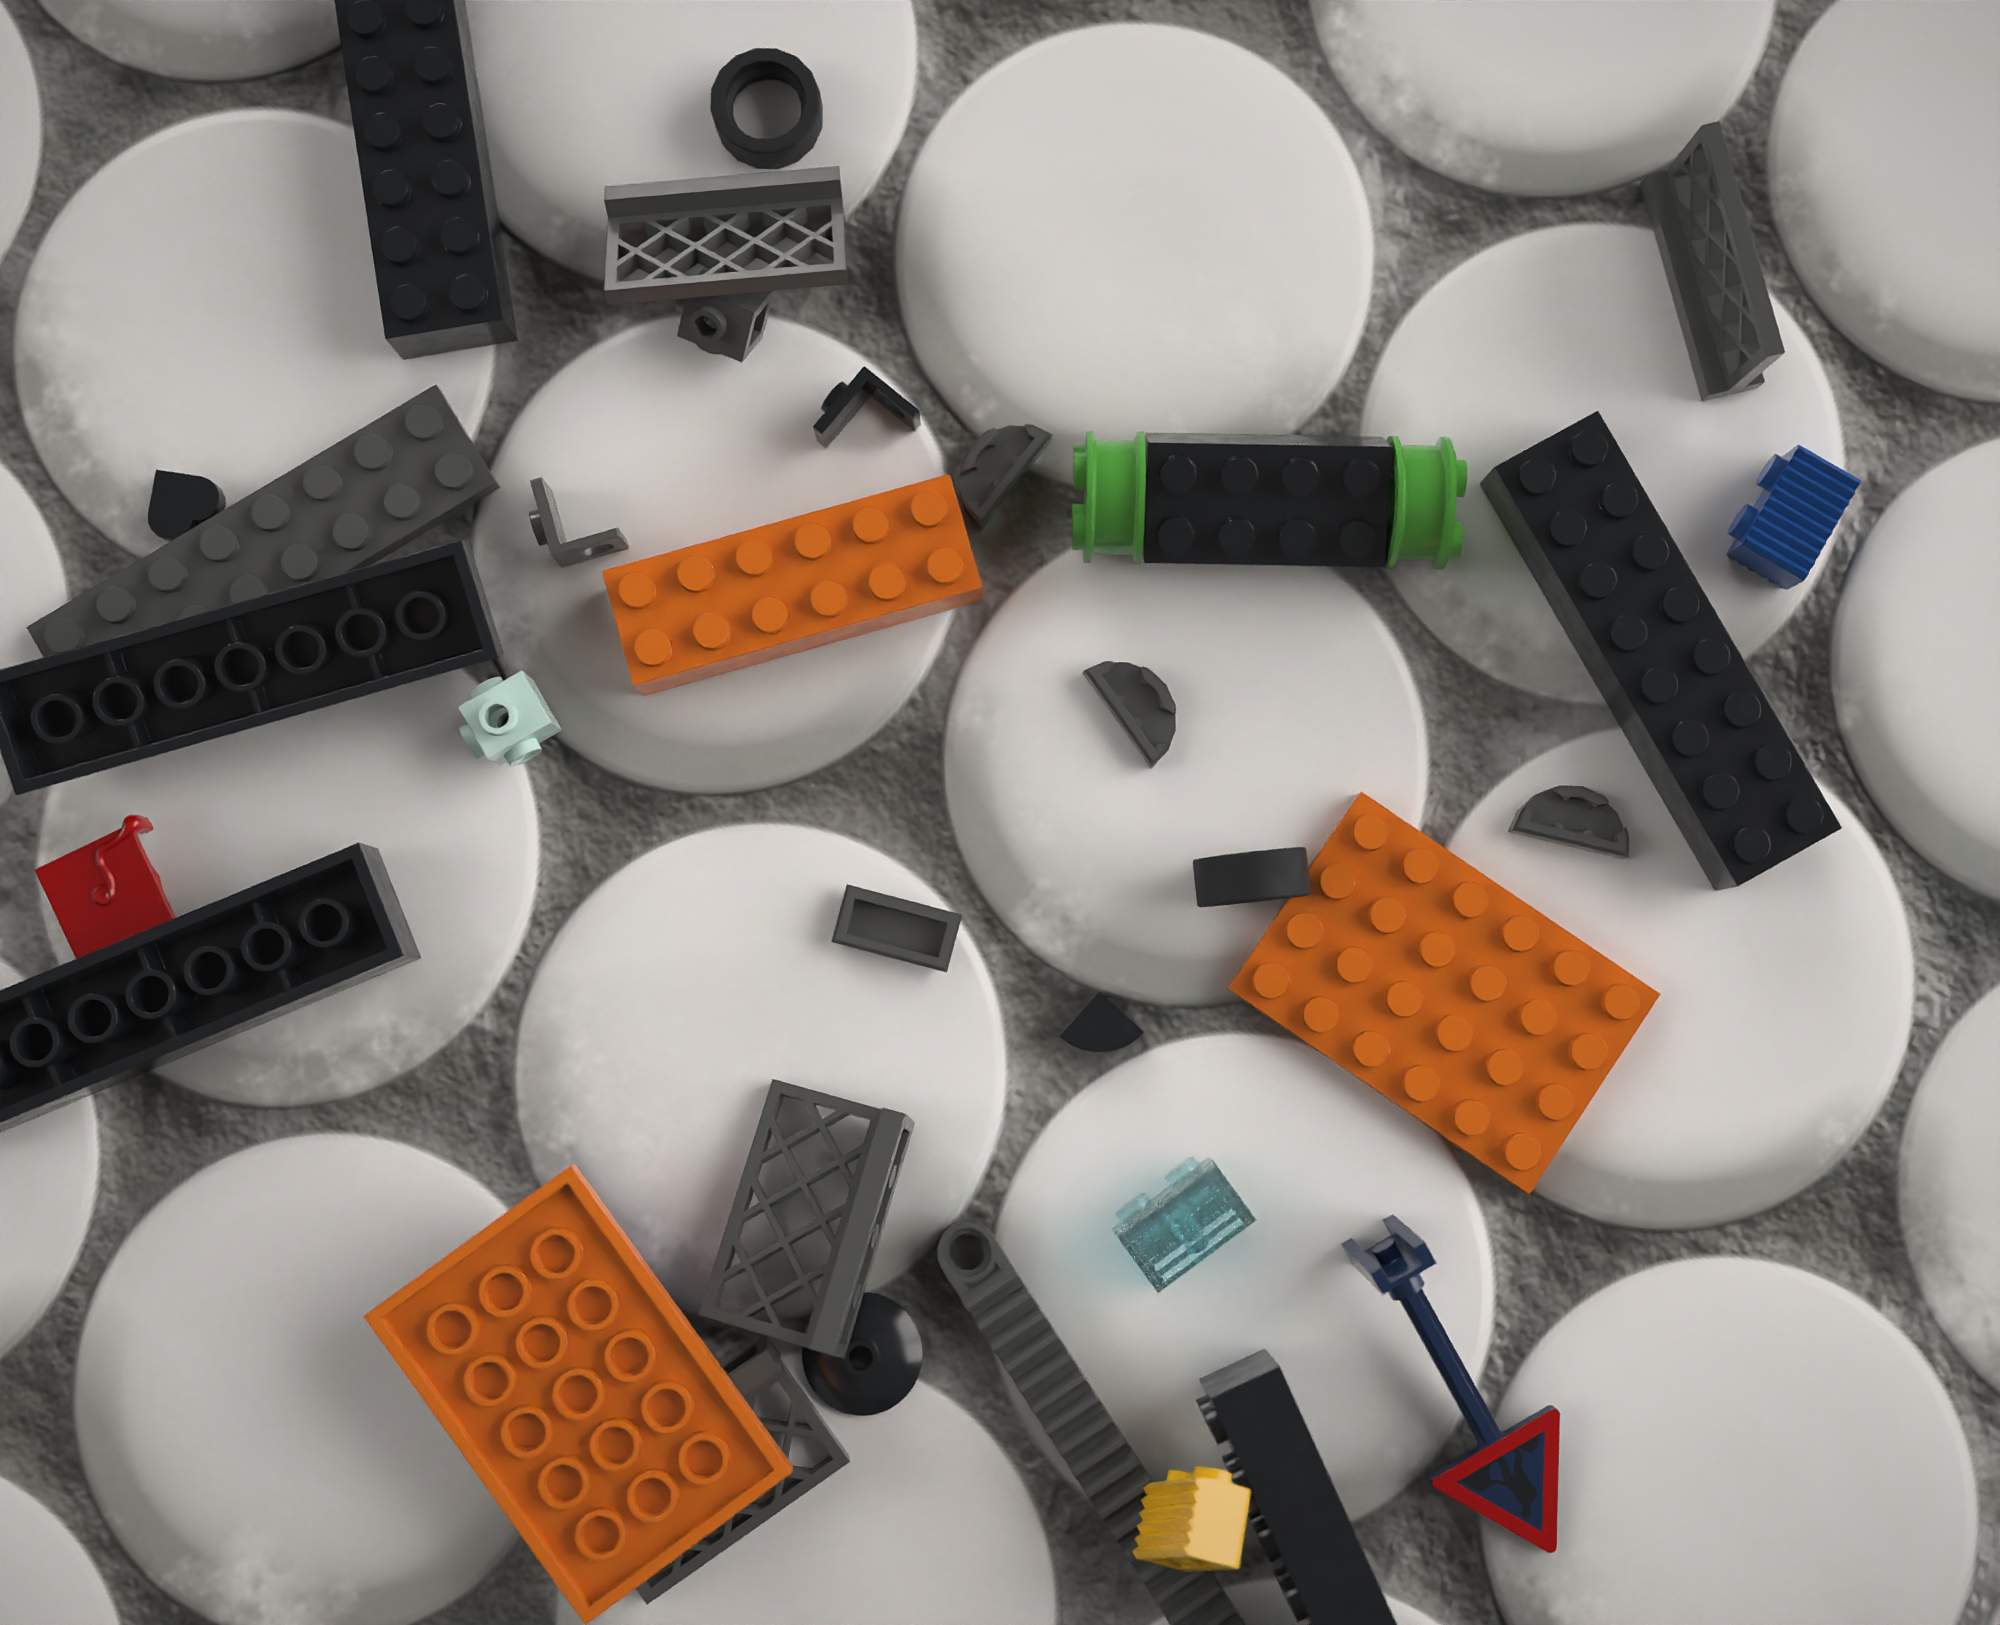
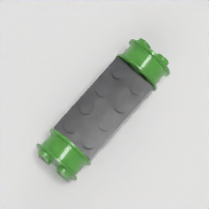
M1086 431L1085 445H1074L1073 448L1074 490H1084L1083 504H1072L1071 539L1072 550H1083V563H1090L1093 554L1131 555L1134 564H1141L1143 556L1144 563L1383 567L1384 569H1392L1396 560H1430L1435 570H1443L1448 563L1449 557H1460L1462 551V522L1455 521L1457 497H1464L1466 492L1467 463L1465 460L1456 459V453L1449 437H1440L1435 446L1401 445L1398 436H1389L1385 440L1383 437L1148 432L1144 434L1143 431H1138L1135 440H1095L1093 431Z

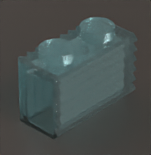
M1194 1156L1186 1159L1164 1177L1169 1183V1187L1165 1188L1151 1200L1143 1192L1115 1213L1121 1222L1112 1228L1113 1232L1157 1293L1161 1292L1256 1221L1254 1215L1226 1179L1225 1175L1209 1157L1200 1164Z

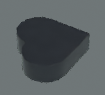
M156 470L148 509V524L158 537L171 542L223 511L226 507V497L222 489L210 479L202 476Z

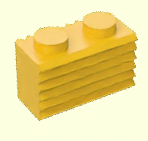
M1197 1466L1194 1467L1193 1473L1169 1470L1167 1481L1149 1483L1143 1487L1147 1496L1141 1500L1145 1509L1139 1512L1143 1521L1137 1525L1141 1534L1134 1538L1138 1544V1547L1132 1551L1134 1556L1138 1560L1188 1572L1239 1569L1251 1490L1231 1484L1232 1474L1215 1468Z

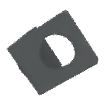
M542 477L530 480L538 508L529 512L534 535L539 546L548 544L552 558L562 568L629 548L627 539L619 528L567 542L552 489Z

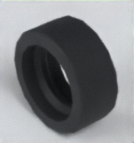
M754 48L736 55L720 69L711 88L710 111L722 145L738 161L756 169H780L800 161L814 148L822 130V100L812 71L797 56L778 48ZM761 80H779L790 85L797 92L801 101V116L797 124L788 133L773 139H756L746 135L737 126L733 116V103L737 95L748 85Z
M1305 847L1242 852L1193 860L1196 898L1199 908L1294 898L1311 894Z

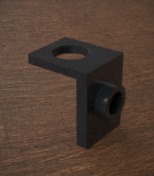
M864 366L848 385L840 382L832 389L821 406V410L825 413L815 423L813 429L817 441L827 448L870 396L913 431H916L921 426L920 412Z

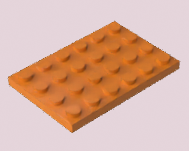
M1360 792L1356 795L1308 867L1311 894L1286 899L1226 989L1524 1193L1530 1194L1661 994L1378 802Z
M575 1163L363 1316L585 1625L789 1476L793 1471V1465Z

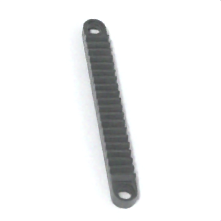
M961 1220L951 1224L942 1233L937 1248V1259L942 1271L959 1295L967 1311L973 1317L979 1330L986 1337L990 1347L999 1357L1003 1367L1013 1379L1017 1389L1026 1399L1030 1409L1039 1419L1045 1432L1055 1444L1059 1454L1068 1464L1072 1474L1079 1481L1099 1516L1108 1526L1112 1536L1119 1543L1139 1578L1148 1588L1170 1625H1246L1212 1571L1188 1572L1136 1559L1132 1551L1138 1547V1544L1134 1538L1141 1534L1137 1528V1525L1143 1521L1139 1512L1145 1509L1141 1500L1147 1496L1143 1487L1149 1483H1154V1481L994 1234L984 1224L975 1220ZM972 1234L983 1242L985 1256L978 1266L962 1268L952 1261L950 1246L952 1241L960 1235Z

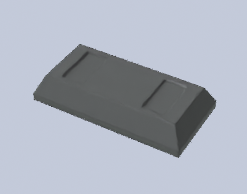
M847 884L831 942L947 973L962 914Z

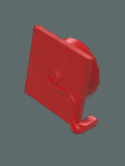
M128 815L122 822V828L35 869L36 875L76 959L176 918L163 891L160 876L151 865L137 833H148L154 829L148 818L140 815Z

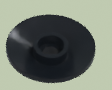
M864 1292L844 1359L802 1346L804 1373L816 1395L830 1407L846 1414L858 1416L878 1414L901 1402L915 1385L923 1361L921 1335L911 1315L894 1300L872 1292ZM865 1346L869 1348L873 1355L872 1363L863 1368L855 1366L850 1360V1351L854 1347Z

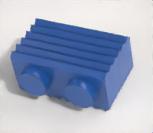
M1797 445L1782 457L1774 454L1756 481V485L1763 488V491L1754 507L1748 503L1745 504L1728 529L1727 534L1735 538L1726 555L1729 559L1736 560L1739 565L1747 566L1750 571L1757 572L1760 577L1767 578L1769 582L1777 584L1781 589L1788 590L1803 582L1809 575L1815 560L1819 557L1828 538L1832 535V530L1838 524V520L1849 505V501L1861 484V480L1801 445Z

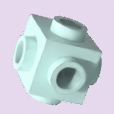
M523 671L504 681L501 677H494L482 682L469 692L471 700L458 707L467 722L459 727L472 753L477 758L486 755L487 759L500 766L508 762L510 767L527 762L542 751L539 743L562 731L536 683ZM509 717L507 723L502 727L505 719Z

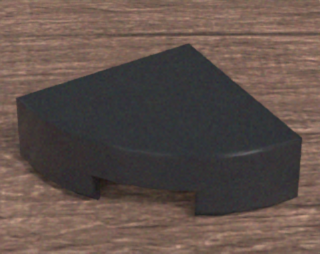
M1098 992L1059 1037L1070 1045L1082 1050L1108 1052L1118 1050L1133 1043L1144 1031L1102 993Z

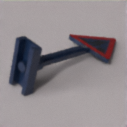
M1392 1214L1383 1219L1391 1236L1364 1251L1352 1238L1342 1243L1341 1245L1352 1265L1382 1295L1388 1292L1392 1300L1400 1301L1477 1441L1475 1449L1432 1473L1429 1476L1430 1483L1434 1488L1548 1553L1555 1552L1557 1548L1559 1410L1553 1405H1548L1509 1429L1500 1431L1422 1290L1425 1282L1420 1273L1437 1263L1425 1241L1395 1215Z

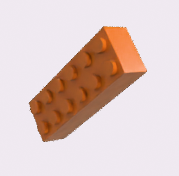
M950 474L602 571L632 684L643 696L983 601L982 583Z

